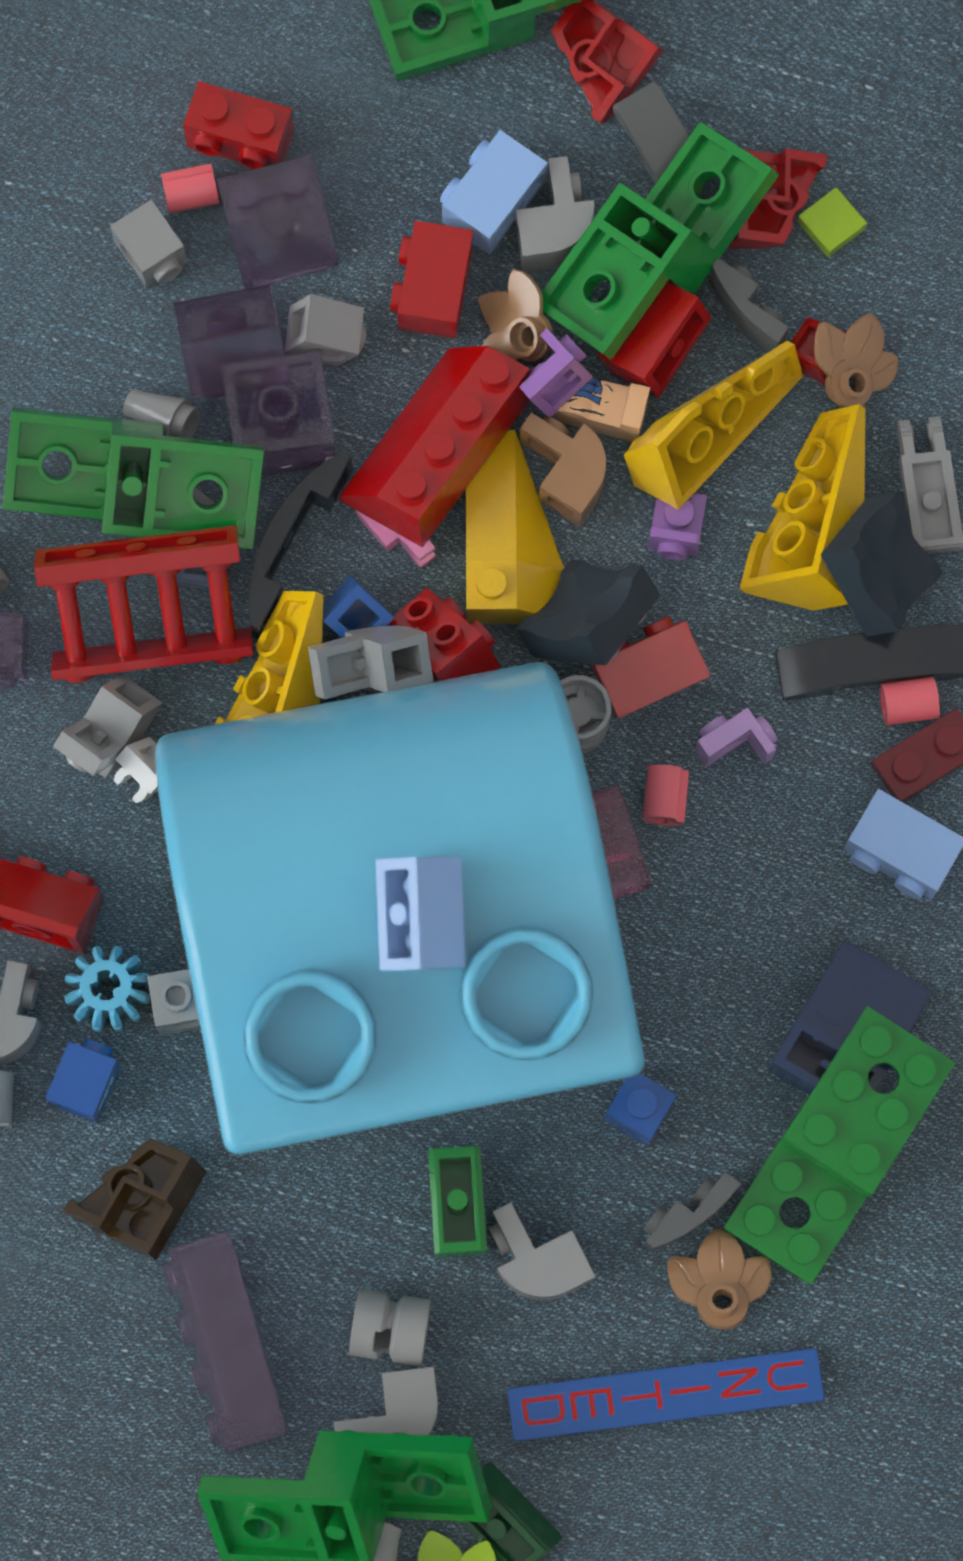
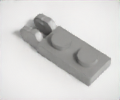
M940 416L928 418L926 433L931 452L917 454L915 453L914 431L910 421H897L900 452L899 467L909 529L927 554L961 551L963 549V532L951 453L950 450H946Z

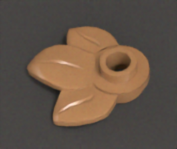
M518 269L512 270L508 280V291H495L478 297L480 309L492 332L482 346H489L515 361L520 359L524 361H538L546 357L551 350V347L540 334L546 328L553 333L552 326L543 315V296L537 283L526 272ZM531 332H533L534 341L531 338Z
M872 313L865 314L857 319L847 330L846 334L827 322H820L816 330L814 341L815 361L819 368L827 375L825 390L828 397L842 408L856 404L863 406L870 399L872 392L886 389L892 383L897 373L899 358L893 353L883 351L885 343L884 331L880 322ZM850 376L854 381V391L849 386Z
M721 1228L715 1229L703 1240L698 1250L697 1259L672 1256L668 1260V1279L677 1298L697 1306V1311L702 1321L718 1330L732 1329L742 1323L748 1313L749 1303L765 1295L771 1283L769 1258L758 1256L744 1259L742 1248L737 1239ZM724 1295L729 1297L733 1303L726 1309H720L714 1305L713 1301L716 1297Z

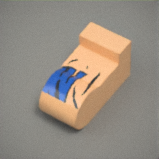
M591 378L552 417L562 423L581 428L583 423H585L596 433L633 442L636 438L640 437L648 405L650 387L631 383L630 387L603 380L599 382Z

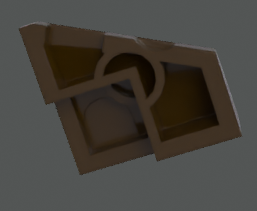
M150 1138L132 1152L130 1159L125 1164L113 1167L100 1178L104 1183L80 1203L74 1198L70 1200L63 1209V1212L102 1235L156 1261L207 1171L191 1155Z

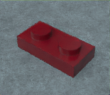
M957 708L872 760L871 766L892 797L905 802L963 766V717Z

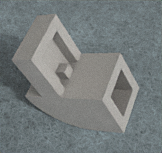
M568 156L548 158L547 179L551 205L516 210L515 228L523 272L560 267L593 221L594 200L582 201L579 172L570 173Z
M407 626L361 628L345 632L344 638L308 647L315 695L322 699L336 697L369 687L382 692H389L433 682L426 632Z
M122 674L101 687L84 718L64 729L53 747L64 754L68 763L74 768L88 772L93 776L99 773L104 778H107L120 766L115 759L127 745L141 740L160 709L162 702Z
M7 961L0 993V1066L12 1063L24 1056L36 1043L43 1026L37 1018L24 1016L25 1009H34L38 995L39 980L32 979L34 972L28 964Z
M512 1203L492 1212V1217L496 1224L488 1228L490 1235L501 1256L510 1252L514 1259L498 1267L497 1273L503 1282L517 1294L533 1300H554L566 1296L595 1280L596 1276L572 1230L535 1249Z
M434 1367L382 1373L386 1415L334 1422L335 1431L352 1430L356 1432L390 1434L401 1432L413 1435H431L438 1416V1397Z

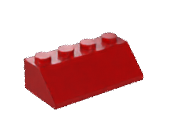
M489 346L449 348L339 495L340 501L423 548L530 402V399L519 388L529 378L530 368Z
M18 856L16 863L0 858V929L85 955L104 900L100 889L93 887L95 880L72 871H66L64 878L45 872L47 865L27 857Z

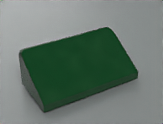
M488 1462L482 1468L492 1505L488 1523L459 1522L479 1543L488 1541L491 1544L497 1561H540L562 1539V1535L493 1463Z

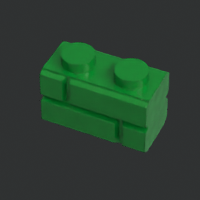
M480 1146L428 1149L435 1259L486 1256L487 1243Z

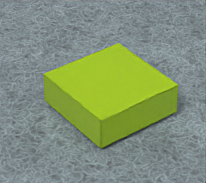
M837 187L801 213L797 220L799 225L828 258L863 232L867 226V222Z

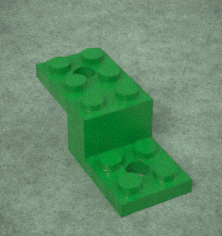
M584 0L368 1L396 82L533 40L536 15ZM423 11H432L440 17L441 22L432 30H423L415 25L414 18Z
M699 122L645 199L619 182L541 292L543 296V313L612 360L667 281L693 295L712 270V265L716 259H720L779 175L759 159L704 123ZM720 178L721 184L718 193L710 199H701L703 185L710 179ZM609 280L611 289L608 296L600 302L593 303L591 300L593 288L599 282Z
M12 407L2 509L101 519L102 533L133 537L237 525L240 548L253 549L264 447L163 436L162 423ZM53 451H60L68 455L72 461L70 471L62 476L49 474L43 466V459L47 454ZM203 480H213L221 486L223 494L218 502L212 505H204L199 503L193 495L195 486Z
M867 1006L811 1094L800 1106L723 1229L806 1284L811 1285L865 1199L873 1195L956 1062ZM885 1064L894 1069L897 1075V1085L892 1092L881 1094L871 1088L868 1082V1074L873 1066ZM797 1198L807 1205L809 1218L801 1228H790L782 1222L780 1207L785 1200Z
M319 1430L304 1480L242 1478L235 1475L225 1477L202 1476L197 1491L221 1560L374 1561L386 1518L488 1523L492 1507L473 1437L413 1435L401 1432L390 1434L356 1432L352 1430Z

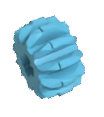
M100 946L93 947L94 963L89 965L85 958L81 956L74 960L78 968L83 972L82 976L73 973L65 975L64 980L66 984L78 988V990L69 992L64 996L65 1002L71 1006L81 1004L74 1014L75 1019L79 1023L86 1021L93 1015L92 1029L95 1032L100 1033L103 1030L107 1018H110L115 1032L122 1031L123 1023L120 1016L125 1013L132 1021L138 1022L141 1016L132 1006L133 1003L146 1005L151 1000L149 994L136 990L148 985V973L134 974L139 969L141 960L134 955L122 963L124 951L120 946H114L109 960H105V955ZM111 978L114 985H117L120 981V986L113 989L114 998L105 1000L101 993L95 997V992L100 991L103 987L102 980Z

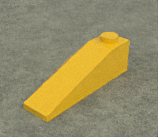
M789 341L782 343L656 420L642 436L632 442L628 451L624 454L634 486L679 510L801 380L803 373L795 344Z
M861 404L820 413L794 462L796 469L799 470L787 493L779 492L772 504L777 513L766 534L757 532L750 546L739 588L745 594L812 611L848 605L821 554L864 502L865 408Z
M508 430L466 488V617L469 624H472L475 620L481 624H520L525 617L537 613L548 603L557 588L561 571L564 569L515 430Z
M283 591L256 643L259 657L247 677L240 675L234 685L233 690L239 693L227 718L224 719L218 716L215 724L320 704V698L315 695L308 647L322 643L323 594L316 591Z

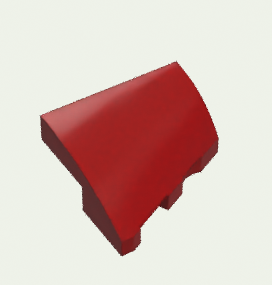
M584 0L568 5L551 30L559 49L565 52L570 62V72L576 84L581 85L592 108V111H590L592 117L601 124H604L614 114V104L631 95L664 51L597 0Z
M785 149L779 154L745 150L771 167L779 176L727 248L763 249L783 245L793 227L792 221L797 211L804 207L810 195L807 193L817 173L824 169L827 163V154Z

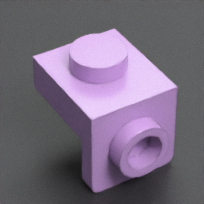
M746 708L728 721L722 715L705 725L699 731L702 738L697 740L695 752L705 767H708L748 741L761 761L766 764L774 757L776 748L773 743L777 741V737L763 716L755 718L749 708Z

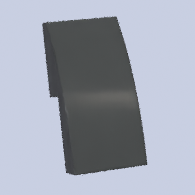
M653 81L614 104L613 113L639 150L638 159L656 184L687 141L689 135L657 83Z
M717 258L712 265L709 282L717 299L732 321L749 339L767 353L784 343L789 327L784 324L783 317L767 305L761 304L758 307L753 304L756 300L759 284L754 282V276L737 263L731 262L728 265Z
M726 1172L722 1174L717 1182L708 1176L690 1200L698 1206L694 1213L678 1200L670 1210L660 1205L643 1228L650 1235L644 1247L650 1252H654L685 1238L711 1219L729 1201L741 1183Z

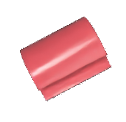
M211 163L161 173L169 214L220 204Z
M933 676L881 684L879 697L881 712L886 726L939 718V696Z
M674 765L647 766L642 815L644 822L664 826L684 824L689 770H683L682 767Z

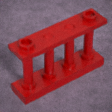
M237 525L36 550L34 562L37 587L50 586L51 589L56 591L65 646L64 651L52 653V680L65 679L70 683H80L100 674L213 660L218 664H233L241 661L246 656H253L251 627L235 629L227 568L231 563L240 562ZM201 567L202 570L207 571L215 632L185 635L176 574L181 569ZM150 573L157 580L165 638L135 642L126 580L131 575ZM100 579L101 582L106 583L115 644L85 648L75 586L82 581Z

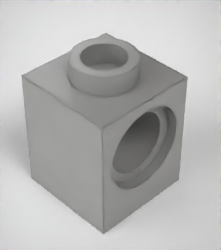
M152 199L110 225L115 244L146 288L156 282L158 284H165L180 274L183 265L188 263L184 245Z
M314 294L307 295L290 305L284 353L334 366H339L358 356L366 340V327L362 325L364 307Z
M189 969L147 976L154 1023L160 1035L201 1029Z

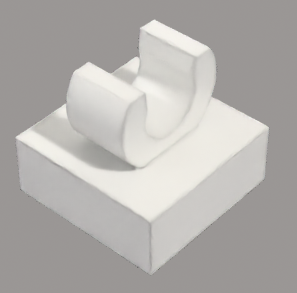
M150 737L127 745L115 759L122 768L115 774L114 782L119 785L133 777L140 784L139 791L132 798L135 803L146 800L158 792L155 766L156 743Z

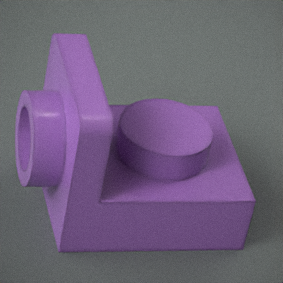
M546 328L540 336L555 353L547 361L537 365L530 373L529 378L519 388L550 418L593 376L580 363L587 356L567 334L559 340Z
M694 493L679 510L656 498L648 549L658 551V556L674 561L686 560L687 556L697 557L707 495Z

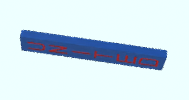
M817 1348L507 1389L513 1442L824 1401Z

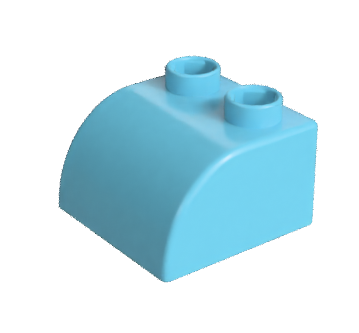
M543 662L518 665L389 692H379L168 733L158 740L155 747L156 777L170 870L222 1140L229 1152L242 1155L630 1078L642 1071L645 1058L592 791L571 710L559 677L550 665ZM411 857H461L466 967L380 970L376 860Z

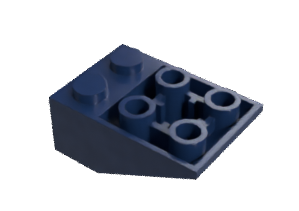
M844 940L767 1070L810 1095L867 1006L910 1033L933 991L854 944ZM878 1064L869 1071L868 1082L874 1091L878 1089L890 1066Z

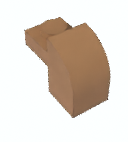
M531 412L520 428V443L554 465L540 485L539 499L543 504L581 527L597 504L603 491L606 472L604 447L596 433L585 423H583L572 439L568 436L569 430L556 419L549 418L548 416L541 419Z

